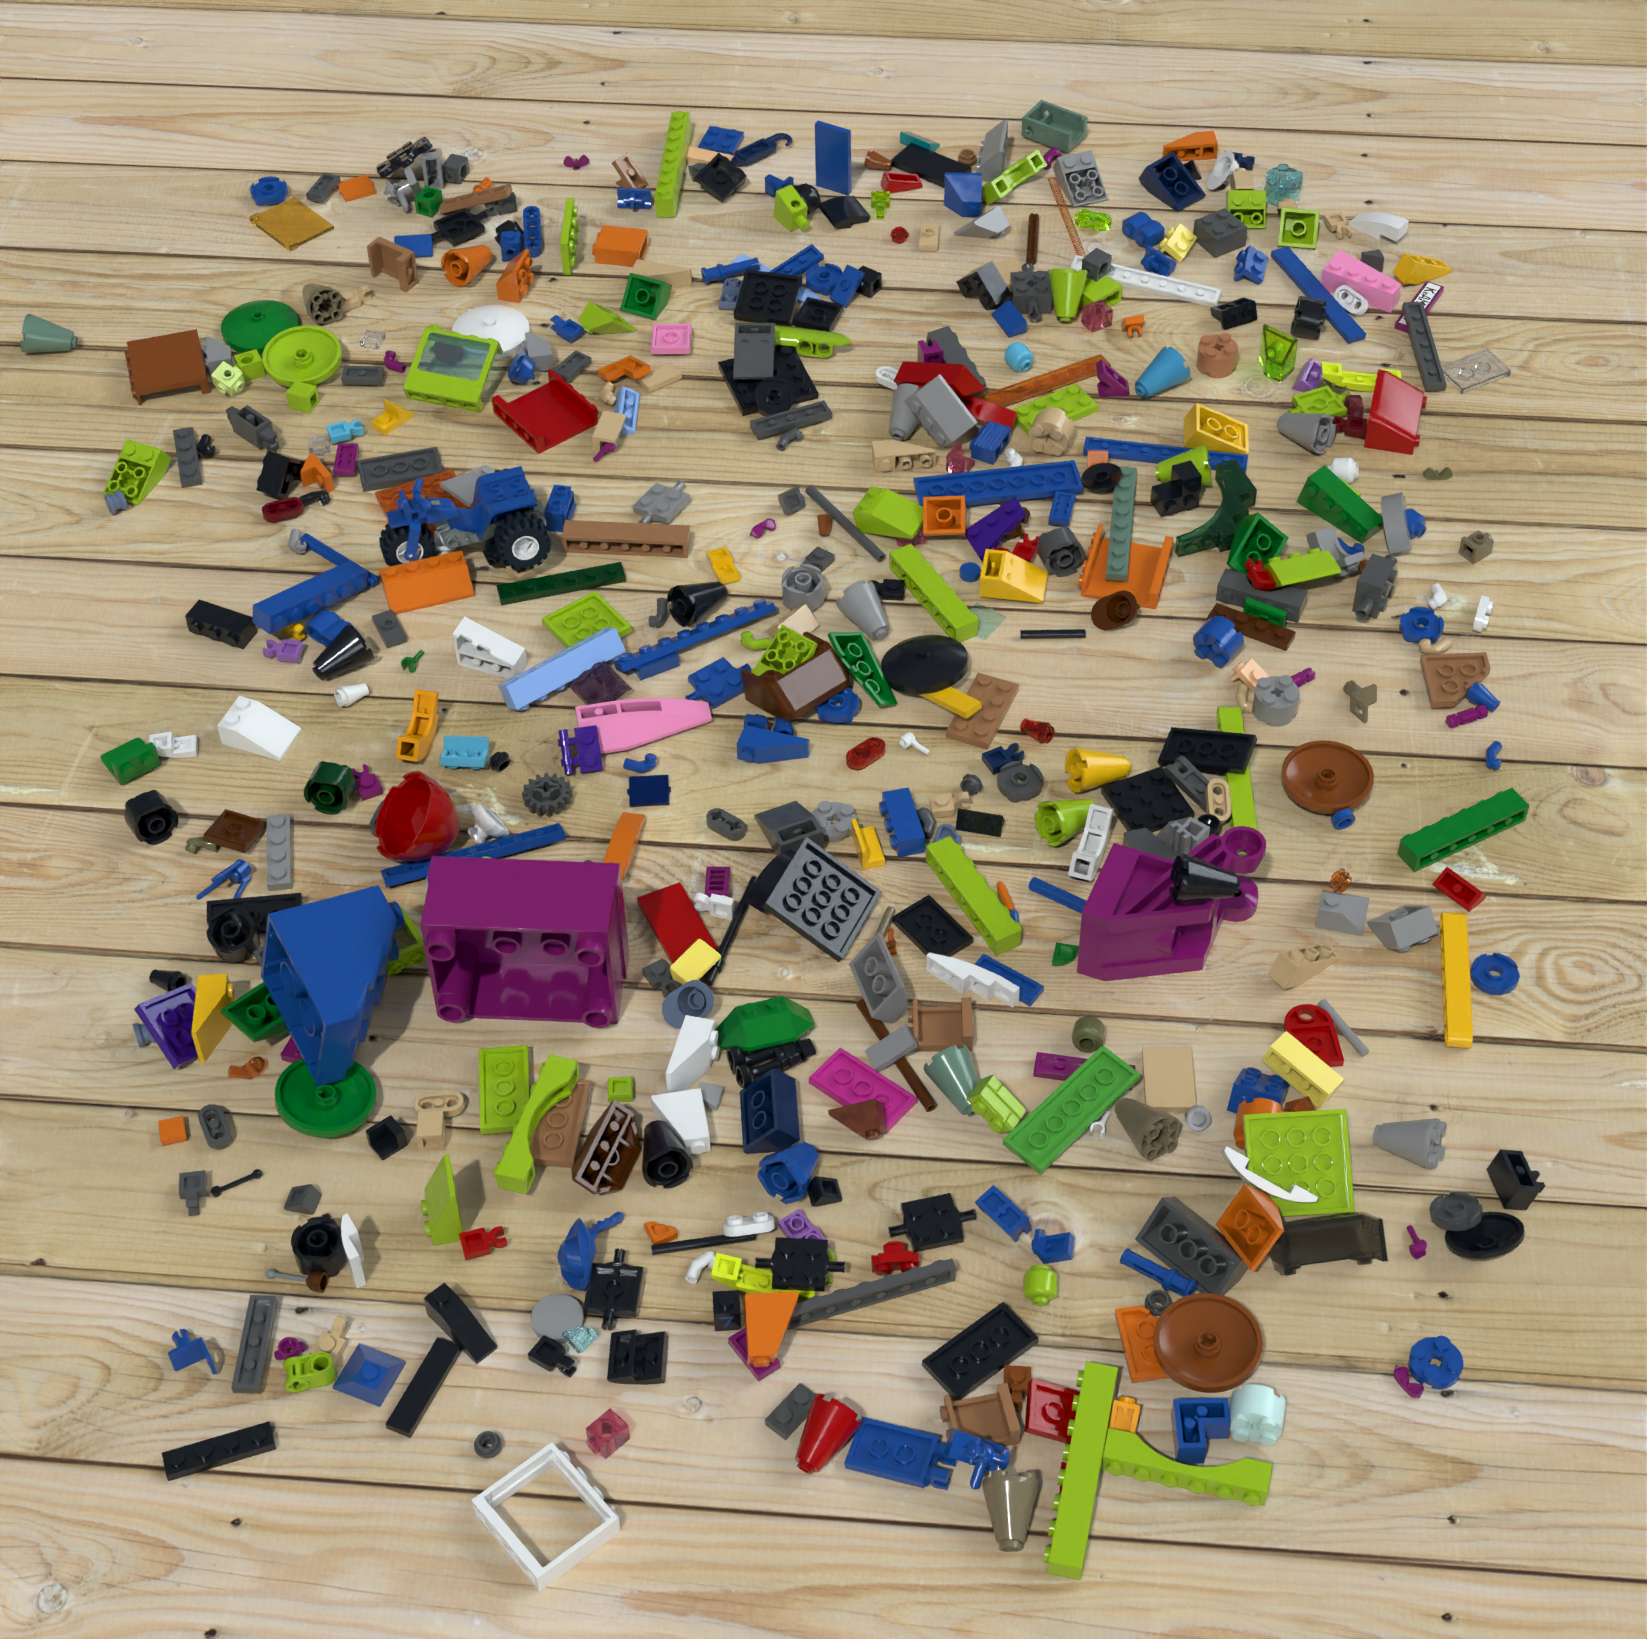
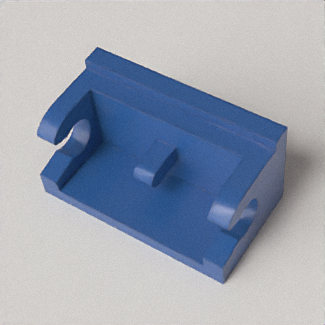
M994 1185L975 1201L979 1209L986 1213L1014 1242L1019 1240L1017 1236L1021 1231L1028 1234L1032 1230L1029 1218Z

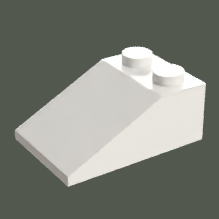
M238 696L217 725L223 745L277 761L282 760L302 731L299 726L259 701Z
M689 1015L685 1016L666 1070L667 1093L688 1090L710 1070L713 1060H717L719 1055V1046H716L718 1031H715L714 1020Z

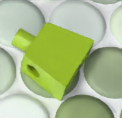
M792 185L777 190L773 217L789 231L799 228L802 231L807 230L810 226V222L807 220V204Z

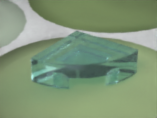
M578 1326L567 1329L561 1335L580 1354L599 1334L592 1328Z

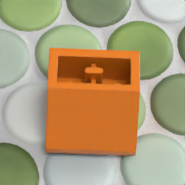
M529 249L523 250L509 261L496 284L499 300L520 303L523 296H526L530 284L532 285L534 282V273H532L531 269L533 260L530 258Z

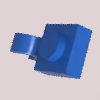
M558 315L550 319V321L555 323L551 326V329L569 343L584 334L583 327L571 319L564 321Z

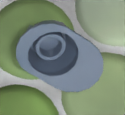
M699 980L685 983L665 998L662 1004L664 1020L670 1026L681 1029L686 1015L704 1018L711 1012L714 1005V992L707 984Z

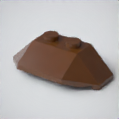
M615 1100L610 1103L591 1128L571 1168L572 1181L592 1194L622 1190L641 1150L635 1125V1113Z

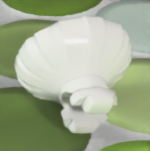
M482 804L475 806L474 816L477 824L474 828L470 827L468 829V834L474 838L475 843H485L489 836L504 838L509 835V829L492 811Z

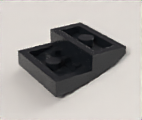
M855 196L836 197L826 200L819 205L820 210L834 227L850 228L852 221L868 222L870 219L869 213Z
M636 1329L611 1333L607 1380L612 1383L637 1385L665 1383L668 1335L666 1332L639 1334Z

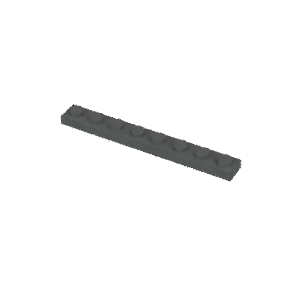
M952 1258L937 1260L930 1265L920 1268L913 1267L903 1273L889 1274L882 1279L872 1282L866 1281L851 1288L835 1290L827 1295L813 1296L806 1301L797 1303L787 1330L955 1281L956 1266Z

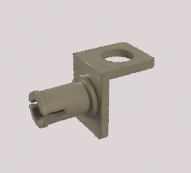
M1350 680L1343 687L1344 692L1350 695V712L1365 723L1368 719V706L1377 701V685L1372 684L1361 688L1355 681Z

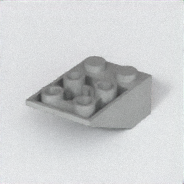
M1092 150L1057 157L1053 171L1058 185L1073 208L1108 201Z

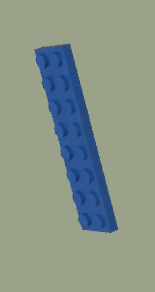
M1075 460L913 478L918 505L922 507L923 497L965 495L966 506L1003 501L1008 502L1014 497L1017 501L1054 497L1055 491L1074 494L1083 493V485Z

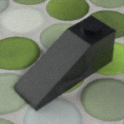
M445 1282L424 1297L427 1315L457 1345H460L461 1349L476 1364L480 1363L497 1349V1345L462 1299Z

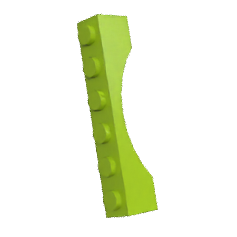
M550 1054L546 1063H542L539 1079L532 1084L529 1101L524 1102L521 1111L522 1116L519 1122L516 1121L513 1126L510 1142L507 1141L504 1146L503 1158L501 1162H497L495 1165L494 1177L497 1179L498 1188L527 1195L536 1175L534 1161L530 1153L531 1140L535 1128L550 1108L572 1094L580 1076L577 1060Z
M1108 1428L1101 1470L1115 1476L1125 1475L1134 1477L1138 1481L1161 1483L1170 1488L1180 1487L1189 1489L1197 1494L1207 1493L1216 1495L1224 1500L1234 1499L1243 1501L1251 1506H1265L1273 1464L1243 1458L1234 1463L1221 1466L1199 1467L1185 1465L1158 1454L1147 1446L1135 1433Z

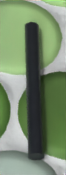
M723 1234L651 1245L652 1255L754 1241L755 1235L729 1237Z

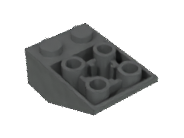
M735 323L733 379L764 380L768 377H773L776 342L775 323Z
M797 801L754 815L776 856L787 850L796 852L805 837L824 849L822 828L814 815Z

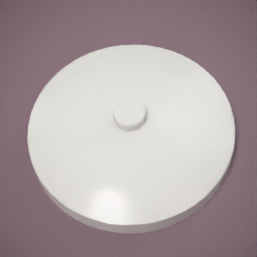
M486 305L471 309L462 314L455 321L452 331L462 335H475L479 338H492L499 341L503 353L502 355H495L494 360L509 357L523 348L522 341H526L525 333H530L527 318L518 310L502 305ZM463 348L464 355L470 358L486 359L488 352Z

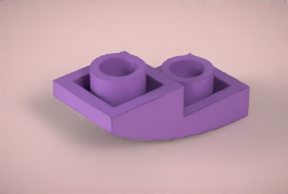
M800 1208L778 1221V1227L787 1238L826 1240L816 1225L812 1227Z

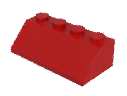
M903 361L894 379L897 386L909 383L920 388L941 374L957 396H967L981 392L984 389L964 364Z

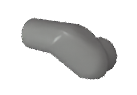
M292 529L288 547L297 554H303L307 550V544L305 541L301 542L300 540L301 531L299 529Z

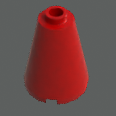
M816 1393L812 1400L795 1456V1460L798 1462L797 1467L807 1474L812 1472L818 1473L860 1428L863 1422L862 1419L856 1420L858 1414L851 1408L834 1398L830 1402L823 1400L825 1395L821 1393Z

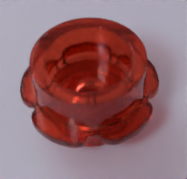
M896 227L891 231L890 236L894 243L902 244L907 241L909 233L903 227Z

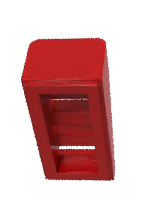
M883 172L881 187L884 193L922 188L923 185L918 174Z

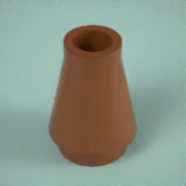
M868 151L864 165L868 166V169L889 171L892 160L875 151Z

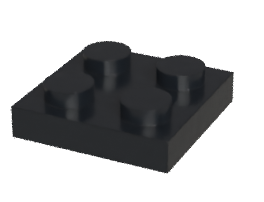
M807 297L793 319V326L831 332L843 313V305Z

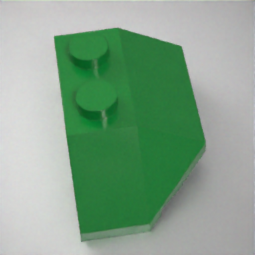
M784 996L736 1006L715 1031H718L717 1042L720 1049L726 1050L728 1047L737 1046L741 1051H753L797 1041L809 1030L814 1029L815 1025L807 1008Z

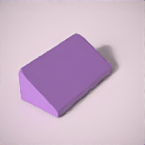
M1311 357L1302 366L1292 389L1301 392L1317 389L1319 382L1323 379L1321 364Z

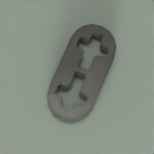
M720 808L708 811L706 819L709 829L731 841H738L744 838L745 823L741 819Z

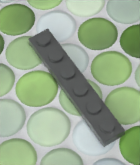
M1403 302L1402 310L1425 391H1445L1447 384L1423 302Z

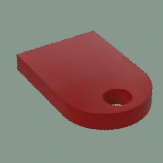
M1302 1004L1290 1009L1285 1016L1284 1032L1287 1031L1329 1067L1343 1066L1344 1057L1330 1014L1323 1008L1312 1004ZM1308 1014L1312 1018L1306 1020L1301 1018L1300 1015Z

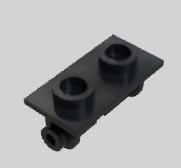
M958 808L955 830L1001 837L1004 818L1002 815Z

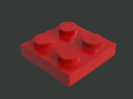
M1032 1378L1028 1382L1024 1432L1070 1444L1072 1436L1067 1435L1069 1420H1075L1076 1411H1072L1074 1394L1080 1395V1391Z

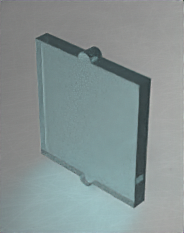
M976 603L970 609L979 619L976 636L983 640H986L1006 620V616L994 611L993 608L989 609L979 603Z

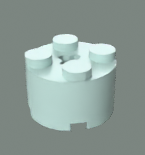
M1247 1384L1243 1385L1240 1391H1237V1388L1234 1389L1231 1394L1229 1407L1232 1438L1238 1442L1252 1441L1260 1442L1266 1446L1275 1445L1276 1439L1282 1434L1286 1408L1285 1398L1281 1394L1280 1398L1274 1395L1273 1389L1263 1385Z

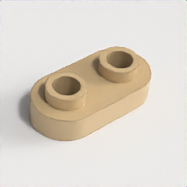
M1216 778L1211 780L1205 789L1207 814L1215 815L1220 820V824H1223L1229 819L1232 812L1230 787L1223 779ZM1213 790H1217L1220 795H1216ZM1215 811L1220 812L1221 816L1216 815Z
M457 1091L422 1093L414 1100L416 1115L422 1111L443 1110L444 1117H453L459 1115L465 1107L463 1096Z

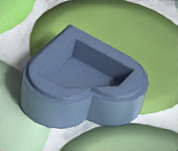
M942 824L937 828L933 843L951 836L955 843H959L961 846V836L955 833L952 825Z

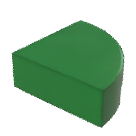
M1056 942L1052 966H1063L1074 961L1078 956L1079 946Z

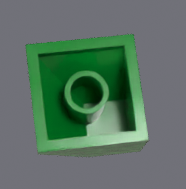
M630 273L620 311L656 320L668 304L673 285Z

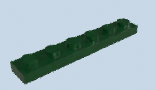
M617 562L497 585V592L502 606L626 582L622 563Z

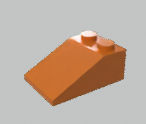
M1246 1184L1242 1186L1215 1224L1253 1272L1284 1231L1279 1208L1269 1195Z

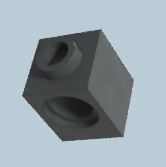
M450 154L442 165L445 182L462 184L470 172L468 157Z
M1095 248L1082 259V270H1087V277L1097 282L1111 271L1112 255Z

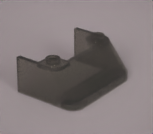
M1349 1212L1283 1221L1284 1231L1269 1251L1274 1270L1281 1275L1296 1274V1269L1301 1268L1302 1265L1338 1260H1356L1358 1265L1373 1263L1372 1259H1378L1382 1262L1388 1261L1383 1220L1365 1212Z

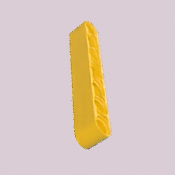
M1441 912L1440 950L1445 1047L1470 1049L1473 1041L1467 914Z

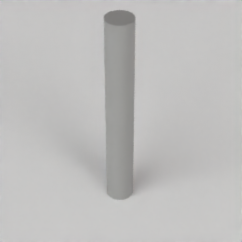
M1325 999L1319 1001L1318 1006L1330 1014L1334 1025L1360 1056L1367 1055L1369 1052L1367 1047Z

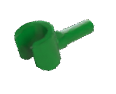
M420 650L413 658H403L401 661L403 670L408 667L411 673L415 672V664L424 654V651Z

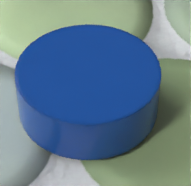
M973 562L962 564L959 573L960 578L965 582L977 581L981 575L980 566Z
M1350 809L1340 810L1331 817L1334 828L1338 830L1351 826L1355 821V816Z

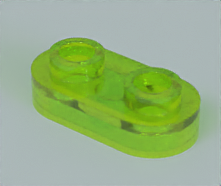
M1082 209L1075 214V224L1079 227L1098 231H1106L1111 228L1112 218L1106 213Z

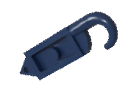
M785 133L774 134L766 139L762 138L735 151L731 163L733 165L744 164L745 166L774 153L777 148V141L787 140L788 142L785 146L788 147L792 143V138Z

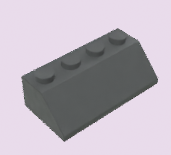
M1162 1197L1135 1238L1137 1242L1169 1268L1178 1270L1180 1275L1191 1281L1193 1279L1197 1280V1290L1200 1293L1224 1296L1241 1280L1248 1269V1266L1224 1235L1176 1197Z

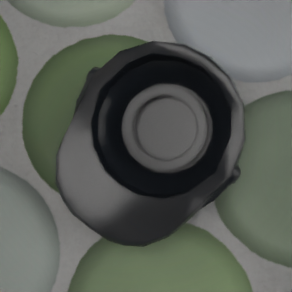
M807 183L793 186L807 204V214L819 208L820 195L816 188Z

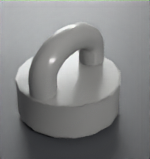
M1193 1105L1184 1115L1185 1122L1194 1131L1205 1130L1211 1122L1209 1111L1201 1105Z

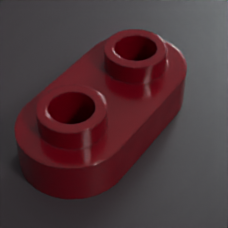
M297 497L270 502L262 507L263 518L268 522H277L297 517L304 511L303 501Z

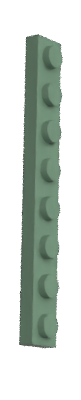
M1119 466L1122 470V479L1114 486L1106 580L1127 582L1137 468Z

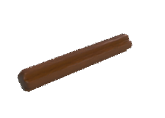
M1037 213L1029 215L1026 263L1028 265L1029 263L1036 264L1039 227V215Z

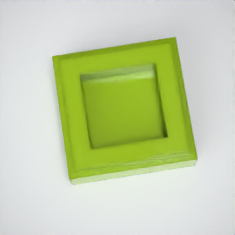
M632 1076L608 1078L609 1103L613 1100L617 1102L633 1101Z

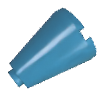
M1173 347L1162 348L1135 382L1136 393L1140 397L1148 398L1186 381L1190 377L1189 366L1185 368L1183 356Z

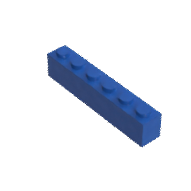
M351 560L253 604L252 623L268 634H272L366 590L368 571Z

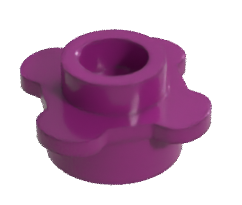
M294 1337L283 1338L278 1344V1350L274 1352V1357L278 1361L299 1357L301 1352L305 1351L306 1346L304 1342H298Z

